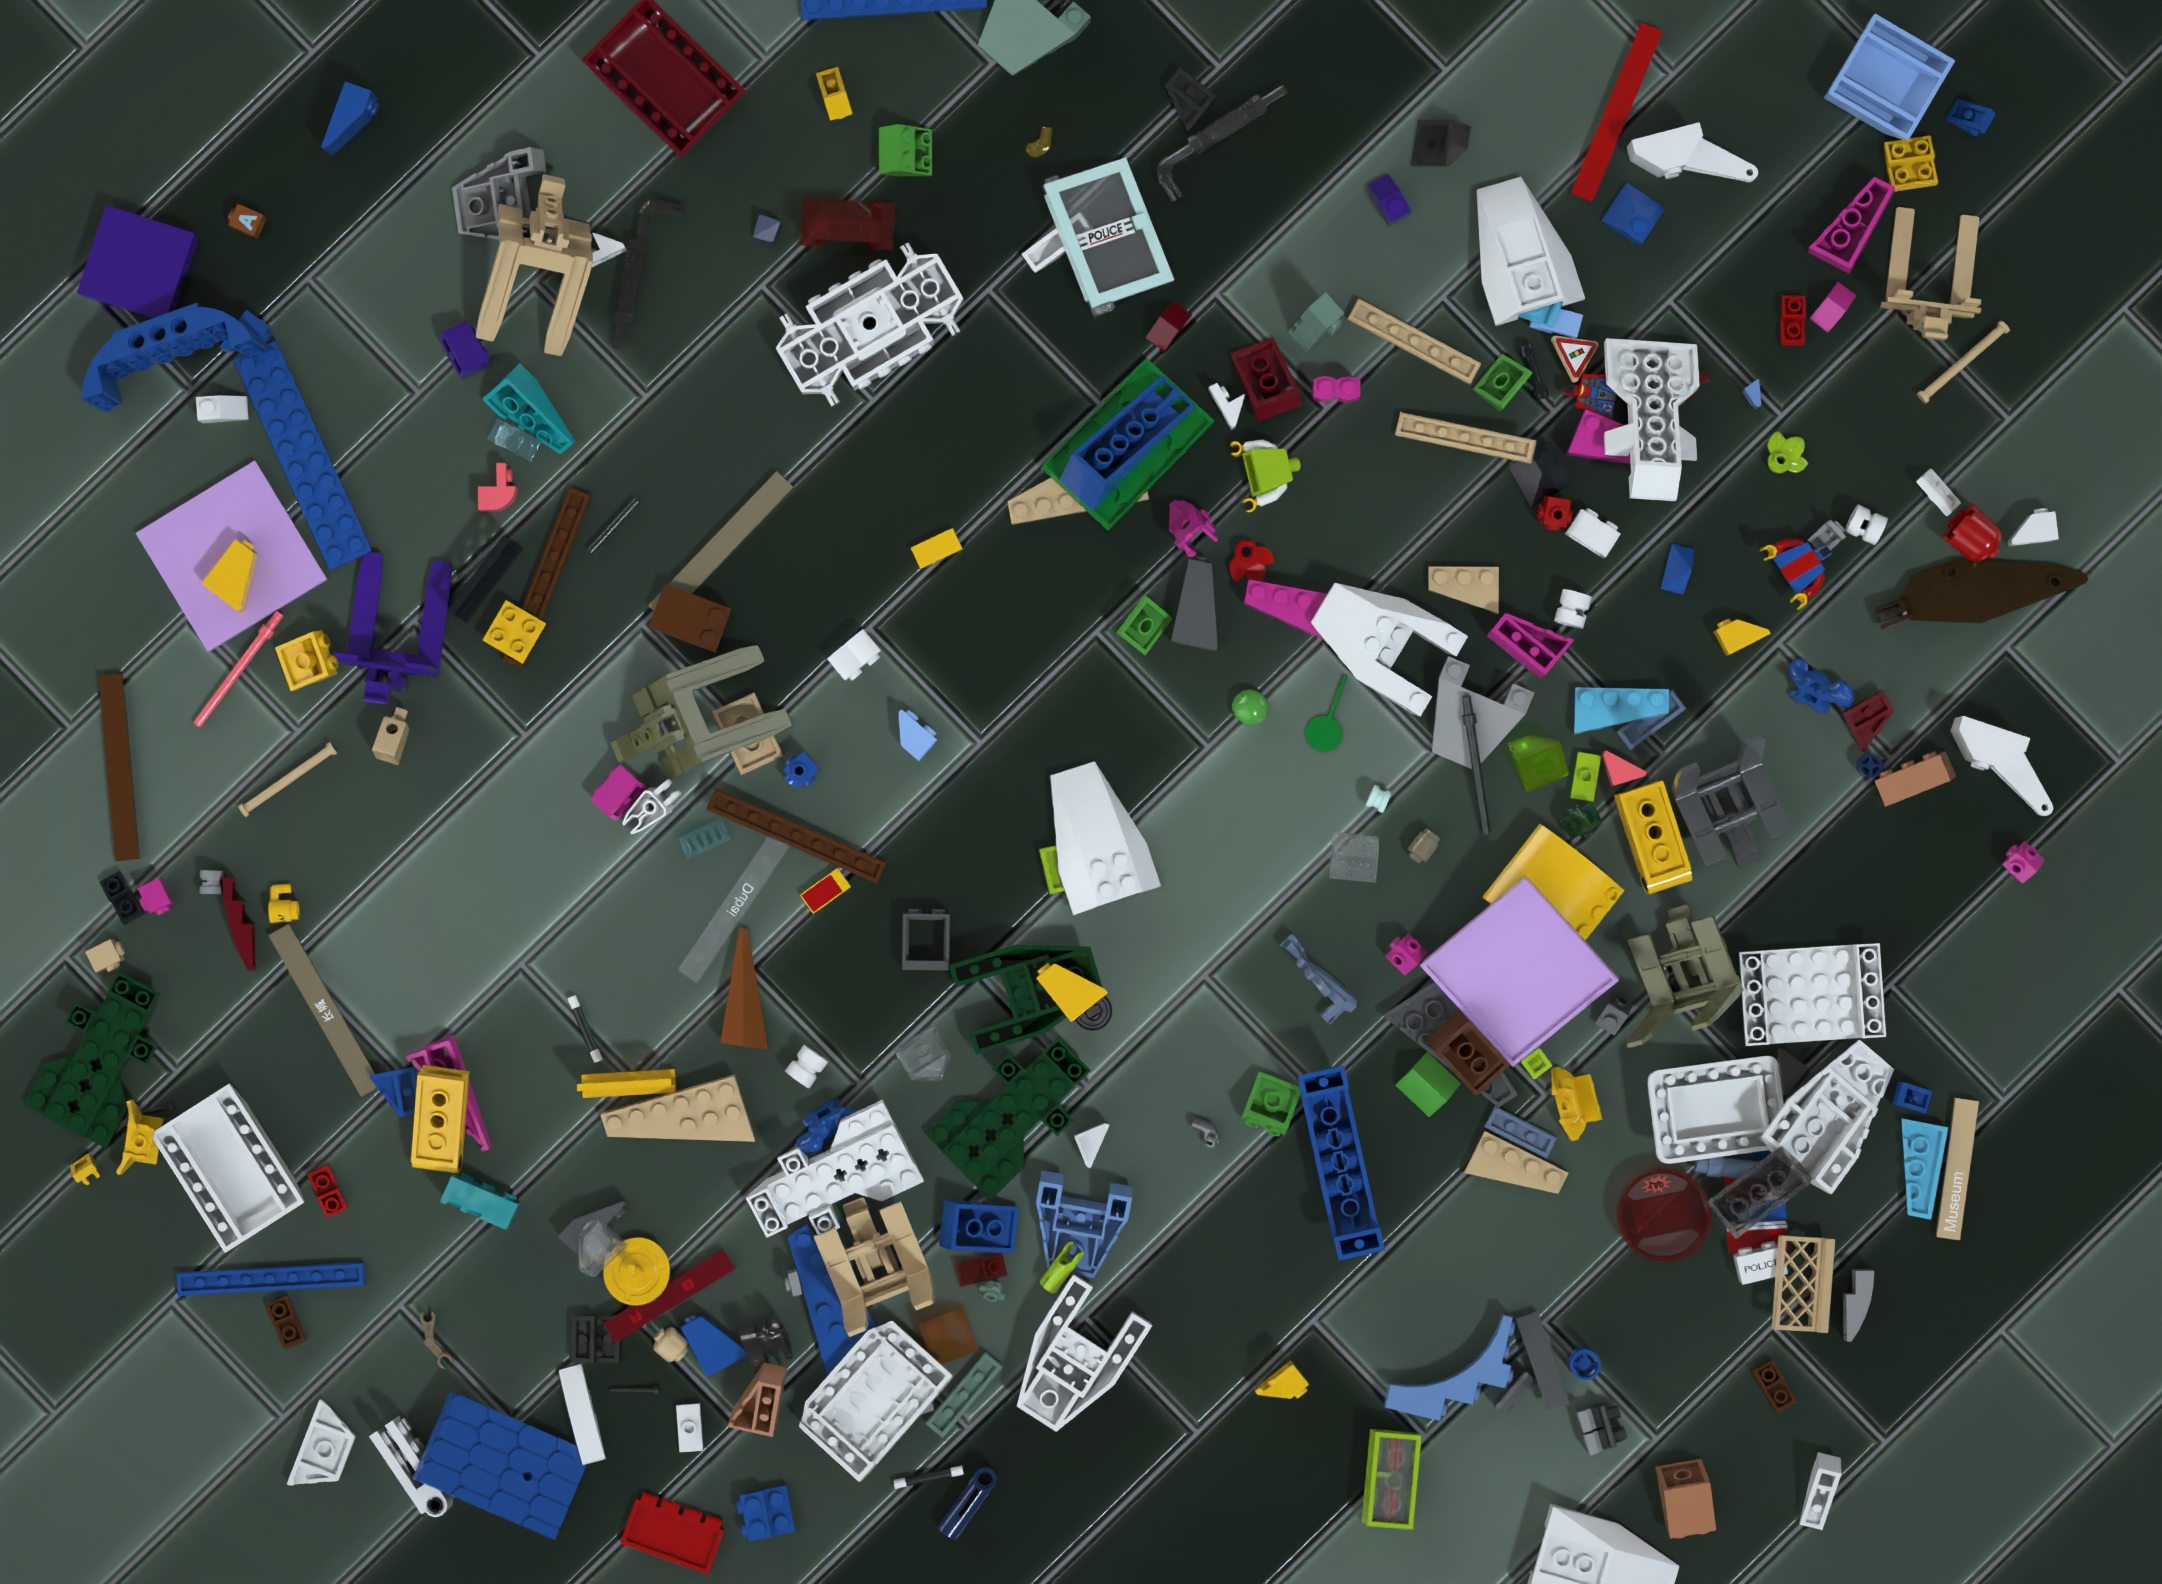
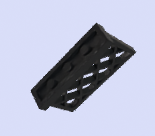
M503 535L447 609L448 612L468 624L523 549Z

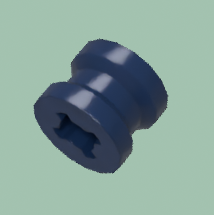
M1875 754L1863 755L1858 759L1856 768L1861 776L1867 778L1874 777L1882 770V761Z

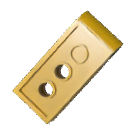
M1655 781L1613 795L1645 893L1650 895L1692 881V869L1664 782ZM1644 804L1649 807L1647 816H1644L1641 811ZM1652 826L1656 829V835L1653 839L1649 836V829Z
M423 1065L421 1072L418 1073L411 1154L413 1168L460 1173L463 1161L470 1071Z

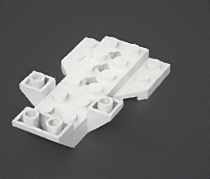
M1606 338L1604 342L1606 384L1627 403L1628 425L1604 433L1605 455L1628 456L1630 453V498L1676 501L1682 469L1681 460H1697L1696 438L1679 426L1678 407L1697 391L1699 387L1697 344Z
M880 1100L840 1119L834 1141L829 1150L808 1159L798 1147L777 1157L784 1171L767 1178L746 1196V1200L766 1237L788 1228V1224L809 1215L816 1233L820 1234L833 1228H840L832 1203L854 1193L884 1201L924 1182V1178L884 1101ZM883 1149L886 1151V1155H878V1150ZM858 1159H862V1161L866 1160V1161H865V1165H860V1164L858 1165L857 1160H858ZM841 1169V1171H845L843 1175H837L836 1170Z

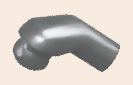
M1194 1117L1191 1128L1202 1131L1205 1145L1209 1148H1214L1219 1142L1216 1126L1213 1123Z

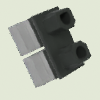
M1599 1404L1575 1410L1581 1431L1583 1432L1582 1435L1587 1452L1590 1456L1602 1450L1617 1447L1616 1443L1627 1439L1624 1426L1612 1429L1610 1425V1420L1621 1418L1618 1405L1605 1406Z

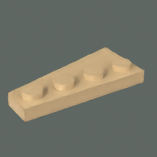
M1486 1131L1483 1132L1464 1173L1557 1194H1559L1568 1175V1172Z

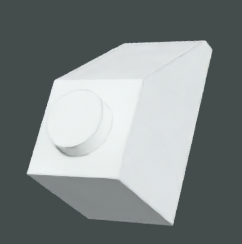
M218 395L196 397L197 420L201 423L249 420L247 396Z
M2048 508L2034 510V514L2027 516L2008 540V546L2058 540L2055 511L2048 512Z

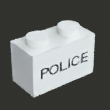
M1774 1241L1761 1244L1760 1248L1756 1249L1744 1247L1738 1249L1739 1253L1733 1254L1738 1279L1742 1285L1776 1276L1778 1243L1775 1244ZM1787 1266L1784 1268V1275L1788 1274Z

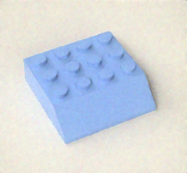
M1874 14L1838 72L1824 99L1882 133L1908 141L1955 60L1879 15Z

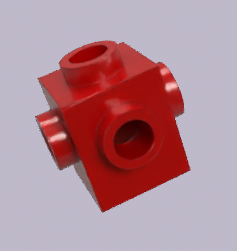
M1544 495L1543 504L1539 505L1537 511V518H1540L1539 523L1546 524L1545 529L1559 531L1560 527L1567 528V523H1570L1572 519L1571 500Z

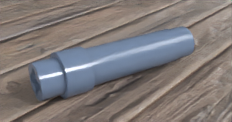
M1723 1156L1694 1161V1172L1704 1173L1705 1176L1720 1178L1722 1176L1775 1184H1788L1790 1177V1168L1788 1166Z

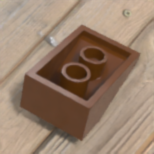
M664 584L649 628L716 653L731 608Z
M1461 1010L1454 1014L1426 1040L1433 1051L1475 1096L1510 1066L1508 1061Z

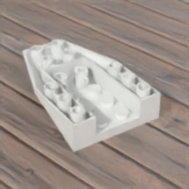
M1550 1504L1544 1524L1546 1529L1534 1571H1531L1527 1584H1674L1679 1565L1616 1522Z

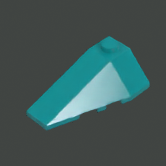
M521 363L508 372L482 398L498 416L504 420L509 418L518 424L517 428L524 431L527 429L535 434L538 441L560 455L575 442L536 378Z

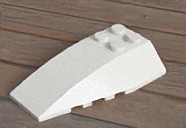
M1095 761L1051 775L1058 872L1072 914L1076 915L1137 893L1140 894L1161 887L1145 839Z
M1858 1040L1787 1099L1761 1135L1769 1151L1802 1179L1832 1194L1860 1155V1147L1868 1135L1869 1125L1877 1113L1880 1098L1884 1096L1894 1069L1861 1040Z

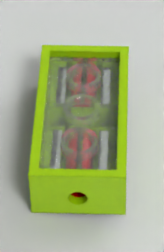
M1370 1429L1362 1523L1366 1526L1413 1530L1422 1438L1418 1433Z

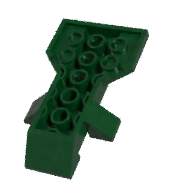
M119 971L112 981L99 1011L78 1002L74 1003L64 1023L86 1033L75 1055L45 1064L24 1103L25 1106L39 1112L43 1117L104 1148L109 1147L128 1111L126 1103L128 1099L125 1096L120 1076L129 1058L148 1066L158 1047L156 1043L144 1036L143 1032L154 1014L160 993ZM100 1059V1064L103 1067L102 1069L95 1070L93 1062ZM87 1079H89V1085L92 1086L91 1090L86 1089L85 1091L83 1089L84 1086L82 1085V1082L87 1081ZM78 1100V1106L81 1108L74 1112L71 1103Z
M1059 1037L1026 1069L1008 1053L992 1069L1007 1084V1087L993 1101H958L925 1133L941 1152L990 1201L1024 1169V1135L1041 1120L1058 1136L1074 1121L1058 1102L1091 1070ZM1005 1112L1007 1114L1012 1113L1014 1115L1012 1118L1013 1124H1003L1004 1118L1002 1114ZM987 1129L991 1131L995 1129L997 1131L995 1134L997 1139L995 1141H992V1139L990 1141L986 1140L987 1133L985 1131ZM969 1146H979L978 1152L980 1156H969Z

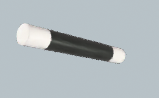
M577 996L568 998L594 1063L603 1060Z
M961 1465L894 1479V1487L897 1489L964 1475Z

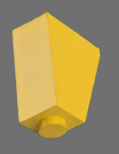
M235 539L201 583L240 613H243L246 607L258 557L253 551L255 547L245 539L242 542Z
M1047 963L1037 971L1040 974L1037 980L1071 1022L1108 994L1106 989L1055 963L1052 966Z

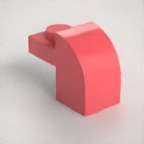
M496 463L497 486L478 487L479 511H502L511 506L515 501L518 488L516 486H509V483L513 481L512 469H509L508 464Z

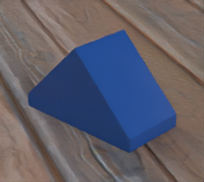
M1897 1081L1891 1104L1927 1113L1933 1091Z

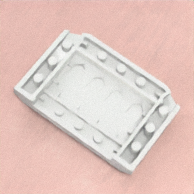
M894 1321L887 1322L868 1330L805 1402L799 1427L857 1481L861 1482L946 1387L954 1375Z

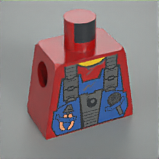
M1583 374L1579 384L1566 381L1563 395L1576 398L1575 409L1582 412L1589 410L1612 419L1617 394L1606 384V375Z

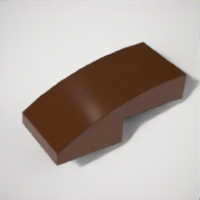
M284 1296L266 1304L283 1349L286 1350L307 1341L289 1296Z
M1773 1360L1752 1371L1776 1414L1797 1402Z

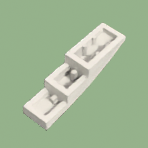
M582 1364L559 1370L582 1464L586 1465L606 1459L597 1417L594 1413Z

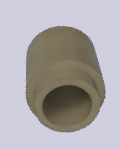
M1425 828L1423 832H1419L1407 850L1411 852L1408 856L1418 864L1421 861L1426 863L1439 846L1440 838Z

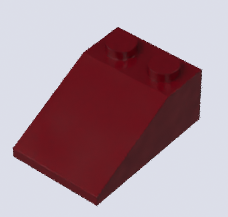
M1274 337L1231 353L1236 371L1258 422L1301 406L1299 390Z

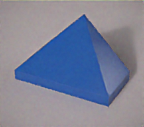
M1671 544L1660 589L1684 594L1692 571L1695 549Z

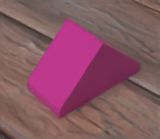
M1837 282L1810 317V320L1828 333L1849 308L1856 295Z

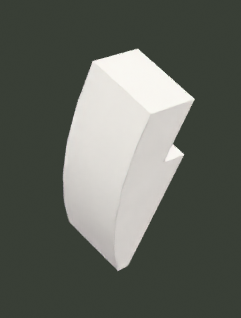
M1078 213L1070 219L1075 235L1093 230L1082 213ZM1057 228L1022 253V256L1035 273L1066 253ZM1084 236V237L1078 238L1077 240H1078V242H1079V241L1084 240V239H1086V238H1085V236Z

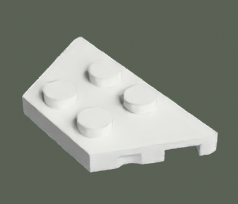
M322 1399L317 1404L287 1485L340 1480L356 1435Z

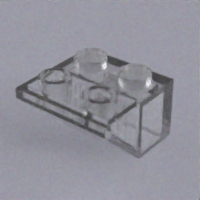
M1332 832L1328 879L1376 883L1379 837Z

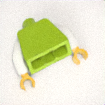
M1234 441L1230 444L1231 447H1240L1237 453H1231V455L1234 457L1243 456L1252 497L1256 496V499L1247 498L1243 501V503L1251 501L1254 505L1252 509L1246 512L1254 511L1258 505L1264 506L1276 501L1287 490V483L1293 481L1292 472L1300 470L1301 465L1297 457L1288 459L1285 449H1278L1275 444L1268 441H1248L1244 445Z

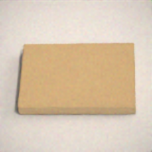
M755 693L712 711L720 730L764 714ZM775 736L730 752L741 775L783 757Z

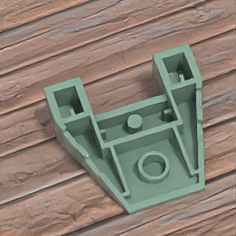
M995 0L978 42V47L1009 74L1014 76L1038 62L1039 59L1075 40L1089 25L1091 16L1075 2H1072L1064 13L1057 18L1037 0Z

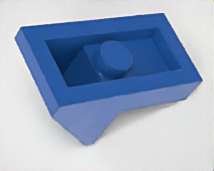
M1957 99L1946 120L1969 134L1977 136L1979 132L1985 134L1996 113L1992 109Z

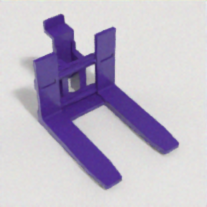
M375 552L363 555L358 573L347 654L335 652L334 657L338 658L339 663L370 669V672H366L364 702L387 705L391 691L401 692V688L408 689L409 679H406L405 675L439 678L448 614L447 609L451 593L452 564L434 561L427 583L417 655L373 649L382 583L383 555ZM384 676L388 677L387 683H383Z

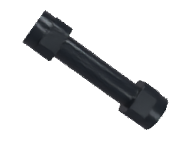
M1532 343L1519 347L1521 358L1525 359L1528 369L1532 372L1531 379L1534 385L1532 391L1536 401L1549 397L1547 386L1542 383L1534 359L1536 353Z

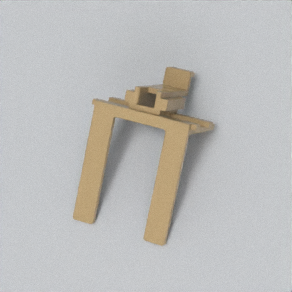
M1897 207L1895 210L1885 302L1882 301L1880 307L1910 311L1911 313L1907 315L1906 324L1913 325V330L1923 328V338L1945 340L1948 338L1947 330L1948 325L1951 324L1952 317L1974 318L1975 313H1981V308H1977L1981 305V299L1970 298L1979 217L1960 216L1950 304L1911 300L1910 298L1913 297L1914 291L1906 290L1915 210Z

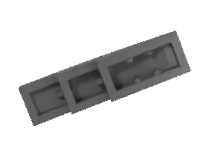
M1538 1312L1515 1319L1547 1411L1550 1412L1570 1405Z

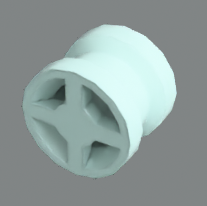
M1374 785L1365 806H1373L1383 813L1392 792L1380 790L1379 786Z

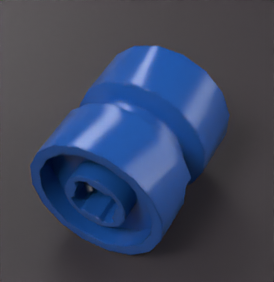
M1578 1347L1571 1351L1568 1356V1368L1579 1379L1589 1380L1599 1373L1601 1367L1600 1359L1589 1348Z

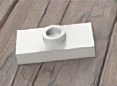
M1931 468L1916 481L1928 495L1929 499L1939 507L1946 517L1961 504L1960 500Z
M700 1403L676 1405L679 1452L703 1451Z

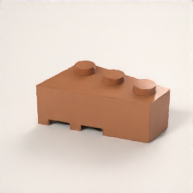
M1935 751L1922 756L1923 760L1917 763L1911 760L1901 764L1902 769L1895 772L1889 769L1879 773L1880 778L1875 780L1885 807L1954 779L1956 775L1946 751L1936 754Z
M764 1362L733 1407L727 1427L773 1437L779 1418L787 1367Z

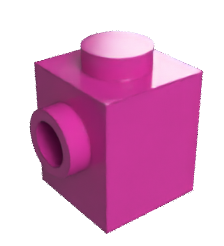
M163 878L155 879L138 888L142 897L139 899L143 909L145 911L148 910L149 913H157L158 916L171 910L169 906L175 904Z

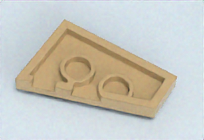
M1428 567V591L1499 614V567Z

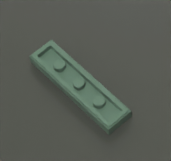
M985 1351L925 1424L944 1438L1003 1368V1365Z

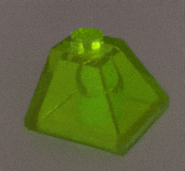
M1527 735L1508 743L1513 763L1526 793L1569 775L1558 740Z

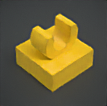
M90 1153L70 1165L72 1177L77 1183L82 1181L85 1185H89L87 1176L90 1174H94L97 1179L100 1177L95 1159Z

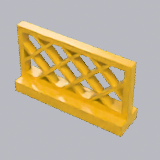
M675 1069L582 1074V1083L577 1084V1091H582L583 1098L671 1093L676 1091Z

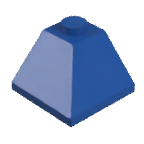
M1626 183L1601 222L1640 247L1665 208Z

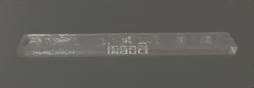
M767 837L678 971L694 982H699L789 849V845Z

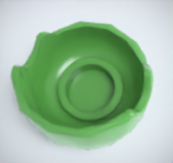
M1248 689L1242 690L1234 697L1232 711L1239 721L1248 726L1262 723L1267 718L1269 705L1263 694L1259 691Z

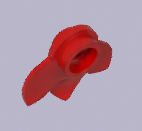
M1251 540L1240 541L1235 547V557L1230 562L1231 577L1235 582L1242 579L1245 575L1250 580L1263 582L1265 577L1264 565L1272 564L1275 561L1273 554L1266 547H1257ZM1248 547L1251 551L1248 556L1242 554V549Z

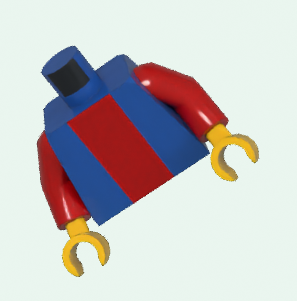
M1783 539L1772 545L1760 548V551L1766 549L1769 552V556L1764 558V560L1773 558L1796 595L1791 598L1790 602L1797 599L1801 603L1797 609L1803 608L1807 601L1819 591L1825 579L1823 571L1826 568L1821 561L1832 555L1828 545L1823 543L1813 549L1809 541L1805 543L1801 539Z

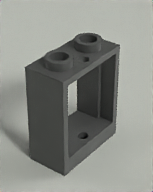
M908 909V914H903L902 970H950V914H945V910L931 909V914H922V909ZM910 920H944L943 961L909 960Z

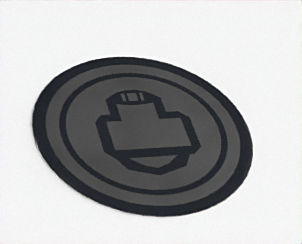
M1106 996L1102 997L1075 1019L1077 1024L1090 1031H1096L1105 1027L1112 1017V1005Z

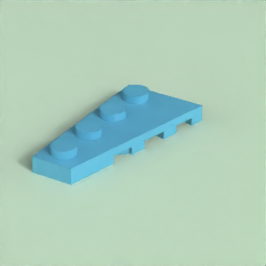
M1902 1119L1908 1215L1931 1219L1948 1127Z

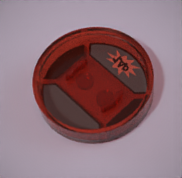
M1655 1168L1634 1177L1620 1194L1616 1208L1618 1230L1625 1243L1640 1256L1662 1263L1679 1261L1693 1254L1705 1241L1712 1220L1711 1205L1701 1185L1691 1176L1670 1168Z

